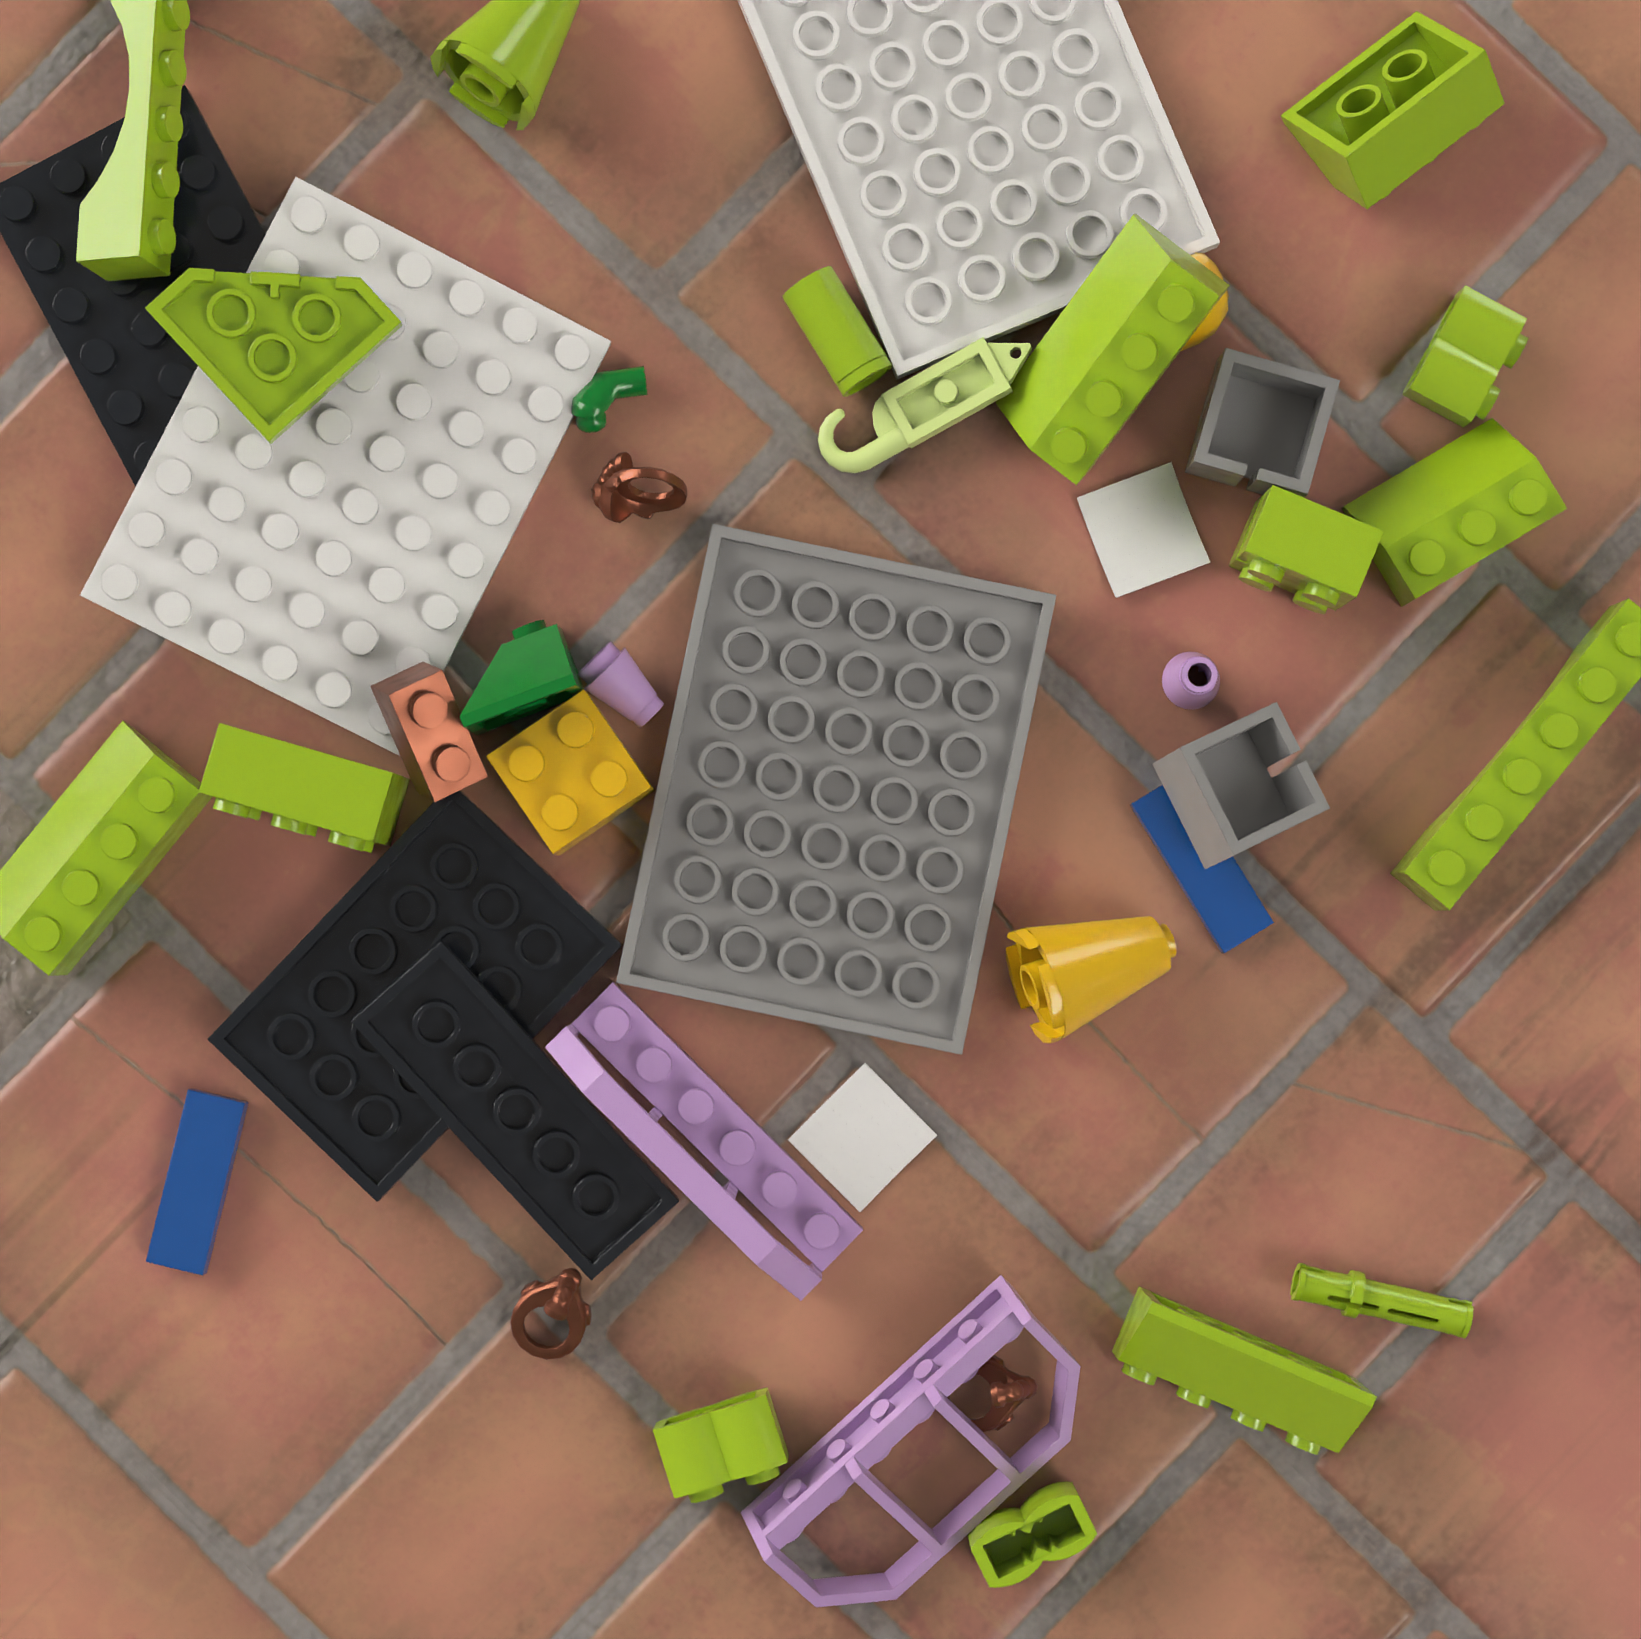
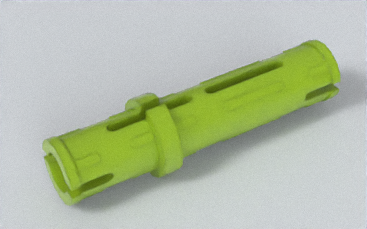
M1298 1263L1292 1278L1291 1300L1339 1309L1342 1316L1356 1318L1358 1314L1372 1316L1405 1325L1443 1332L1459 1338H1466L1472 1325L1474 1311L1472 1301L1448 1298L1416 1289L1366 1279L1364 1272L1350 1270L1348 1274Z

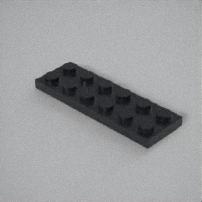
M439 939L351 1018V1023L590 1280H593L679 1202L678 1196L442 939Z

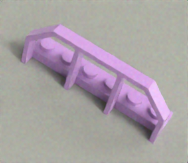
M612 982L572 1024L565 1026L545 1047L581 1092L759 1268L800 1301L822 1280V1272L863 1231V1227L615 982ZM579 1033L655 1106L649 1113L608 1074L577 1037ZM662 1115L729 1180L723 1187L657 1122ZM738 1190L812 1262L810 1266L777 1241L735 1200Z
M1002 1275L993 1281L741 1511V1515L764 1562L816 1608L896 1600L1071 1441L1081 1366L1065 1346L1033 1315L1017 1291ZM1025 1327L1057 1359L1049 1423L1009 1458L947 1397L961 1384L971 1380L985 1362L1005 1344L1015 1340ZM936 1409L998 1469L931 1529L868 1469L882 1461L894 1445L916 1425L926 1421ZM854 1482L918 1540L911 1549L884 1573L812 1579L780 1551L787 1543L798 1538L804 1528L826 1507L838 1501Z

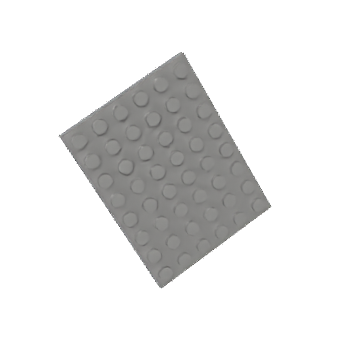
M712 524L616 983L962 1055L1056 595Z

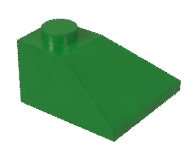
M539 620L512 631L514 640L500 646L459 716L465 729L476 735L484 734L563 704L584 689L565 636L558 624L547 627L545 620Z

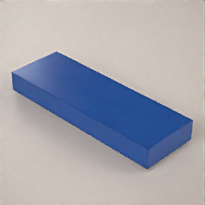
M1163 784L1130 804L1221 953L1228 952L1274 923L1233 856L1208 869L1204 868Z
M193 1088L188 1089L146 1262L198 1275L207 1273L249 1102Z

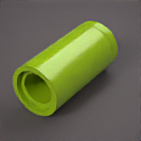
M832 266L821 268L809 274L784 293L783 300L843 397H848L863 390L884 376L892 368L893 365Z

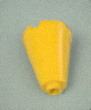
M1151 916L1020 928L1009 932L1007 938L1016 942V944L1006 947V961L1011 983L1021 1010L1032 1006L1039 1022L1030 1024L1031 1029L1043 1043L1051 1044L1062 1040L1167 973L1171 968V958L1176 956L1177 951L1174 937L1166 924L1159 925Z

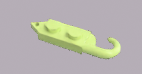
M984 337L882 393L881 397L875 402L872 412L873 426L878 438L856 451H842L834 442V429L845 416L843 409H836L825 418L819 430L818 444L821 455L830 466L841 472L858 473L873 468L908 447L913 448L1012 393L1013 390L1010 385L1032 351L1031 344L987 343ZM1020 350L1021 356L1019 358L1011 357L1013 351Z

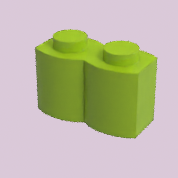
M1465 285L1457 292L1402 395L1461 427H1465L1472 422L1475 416L1484 420L1501 391L1500 388L1493 385L1500 368L1504 365L1511 369L1527 344L1528 337L1521 334L1527 318Z
M768 1387L656 1422L653 1428L673 1497L679 1498L688 1495L691 1503H698L719 1496L724 1492L722 1484L731 1480L745 1477L747 1485H756L769 1481L781 1474L778 1466L788 1463L789 1453Z
M1066 1481L1052 1483L1038 1489L1023 1502L1020 1508L1010 1507L993 1511L967 1536L970 1549L988 1586L1000 1588L1023 1581L1033 1574L1043 1561H1057L1076 1555L1095 1539L1097 1532L1073 1482Z

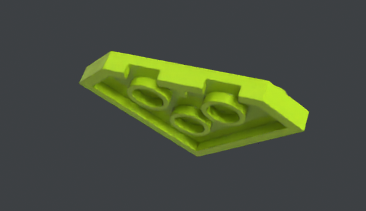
M189 268L145 307L147 312L270 444L277 440L402 327V322L361 277L336 276V278L300 276V274L255 271H251V273L218 272L214 269Z

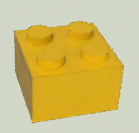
M585 689L486 756L552 854L558 856L655 791Z

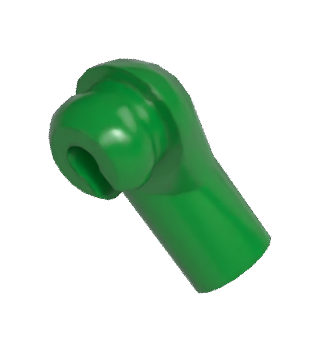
M644 366L596 373L592 380L572 400V415L576 416L577 427L586 433L598 432L606 426L605 411L608 410L615 399L648 395Z

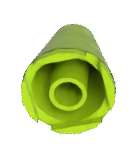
M491 0L438 44L430 57L432 69L437 77L440 76L443 70L446 71L448 76L454 81L449 92L456 100L477 116L502 128L505 127L509 120L518 122L516 130H524L535 117L581 0Z

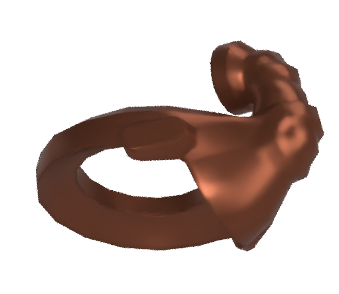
M627 452L618 453L614 459L609 460L607 465L602 468L597 482L591 488V497L596 507L600 508L606 519L621 523L632 513L650 520L654 513L678 509L685 504L688 494L684 481L671 472L652 467L633 468L632 458ZM638 478H651L664 481L671 485L673 489L664 493H650L635 488L630 482Z
M564 1269L559 1275H556L549 1281L541 1282L535 1280L525 1285L521 1290V1297L513 1309L510 1324L513 1337L518 1345L530 1355L546 1360L562 1358L572 1353L581 1343L586 1327L591 1324L592 1314L590 1305L582 1299L580 1287L582 1277L577 1269ZM537 1307H544L545 1313L551 1318L561 1321L567 1319L569 1324L568 1336L557 1345L545 1346L538 1344L530 1338L525 1329L524 1322L528 1313Z
M993 1355L976 1373L990 1384L992 1406L984 1417L970 1420L982 1432L993 1429L1000 1430L1014 1419L1015 1409L1025 1399H1030L1036 1394L1038 1387L1036 1381L1030 1376L1019 1375L1008 1370L1004 1365V1361Z

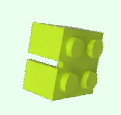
M1272 485L1254 503L1229 567L1241 571L1239 580L1252 587L1270 592L1275 585L1294 593L1293 602L1307 610L1325 614L1328 608L1336 611L1357 598L1384 531Z

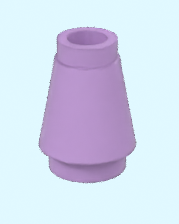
M611 641L578 673L587 683L584 687L586 691L628 720H632L639 728L645 725L664 705V702L657 696V693L626 648L620 651Z
M1184 652L1176 655L1167 663L1162 675V686L1168 699L1176 706L1189 710L1199 709L1208 705L1217 695L1220 687V675L1215 663L1206 655L1198 652ZM1197 666L1198 673L1204 672L1207 680L1205 684L1195 686L1189 681L1188 671L1190 667Z

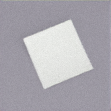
M1172 462L1077 497L1096 552L1116 598L1211 563L1189 512Z
M864 1063L788 1141L861 1212L937 1134Z

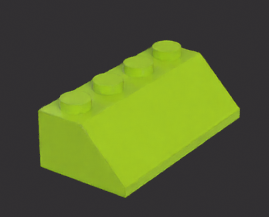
M1136 213L1133 214L1023 364L1010 385L1013 392L997 400V406L1033 453L1077 485L1101 457L1230 285Z
M122 721L0 870L1 937L48 976L68 975L213 796L199 793L200 781L126 721Z
M1142 1287L1137 1289L1112 1350L1115 1357L1119 1361L1124 1362L1121 1370L1124 1374L1149 1385H1154L1157 1377L1179 1386L1176 1392L1177 1396L1203 1408L1209 1409L1212 1400L1233 1408L1230 1416L1233 1420L1261 1432L1264 1431L1267 1423L1288 1432L1285 1438L1286 1442L1315 1455H1318L1321 1446L1339 1453L1373 1408L1377 1398L1367 1387L1350 1375Z

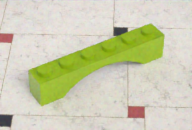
M110 0L122 25L129 55V93L124 122L114 151L98 181L80 204L76 262L107 281L170 276L171 254L176 246L173 216L174 200L180 187L177 172L178 141L183 134L180 106L182 85L185 83L187 76L184 60L185 30L190 24V10L187 0Z
M1628 598L1609 606L1573 650L1550 687L1508 741L1467 788L1423 832L1391 871L1390 874L1433 910H1450L1639 681L1641 678V608Z

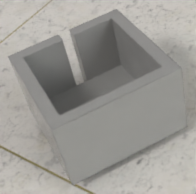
M1225 348L1214 367L1185 473L1234 487L1243 478H1248L1249 481L1246 488L1248 491L1264 495L1272 485L1305 497L1310 489L1340 380Z
M1277 702L1190 742L1153 763L1205 869L1330 809L1307 761L1297 764L1271 778L1267 767L1301 750Z

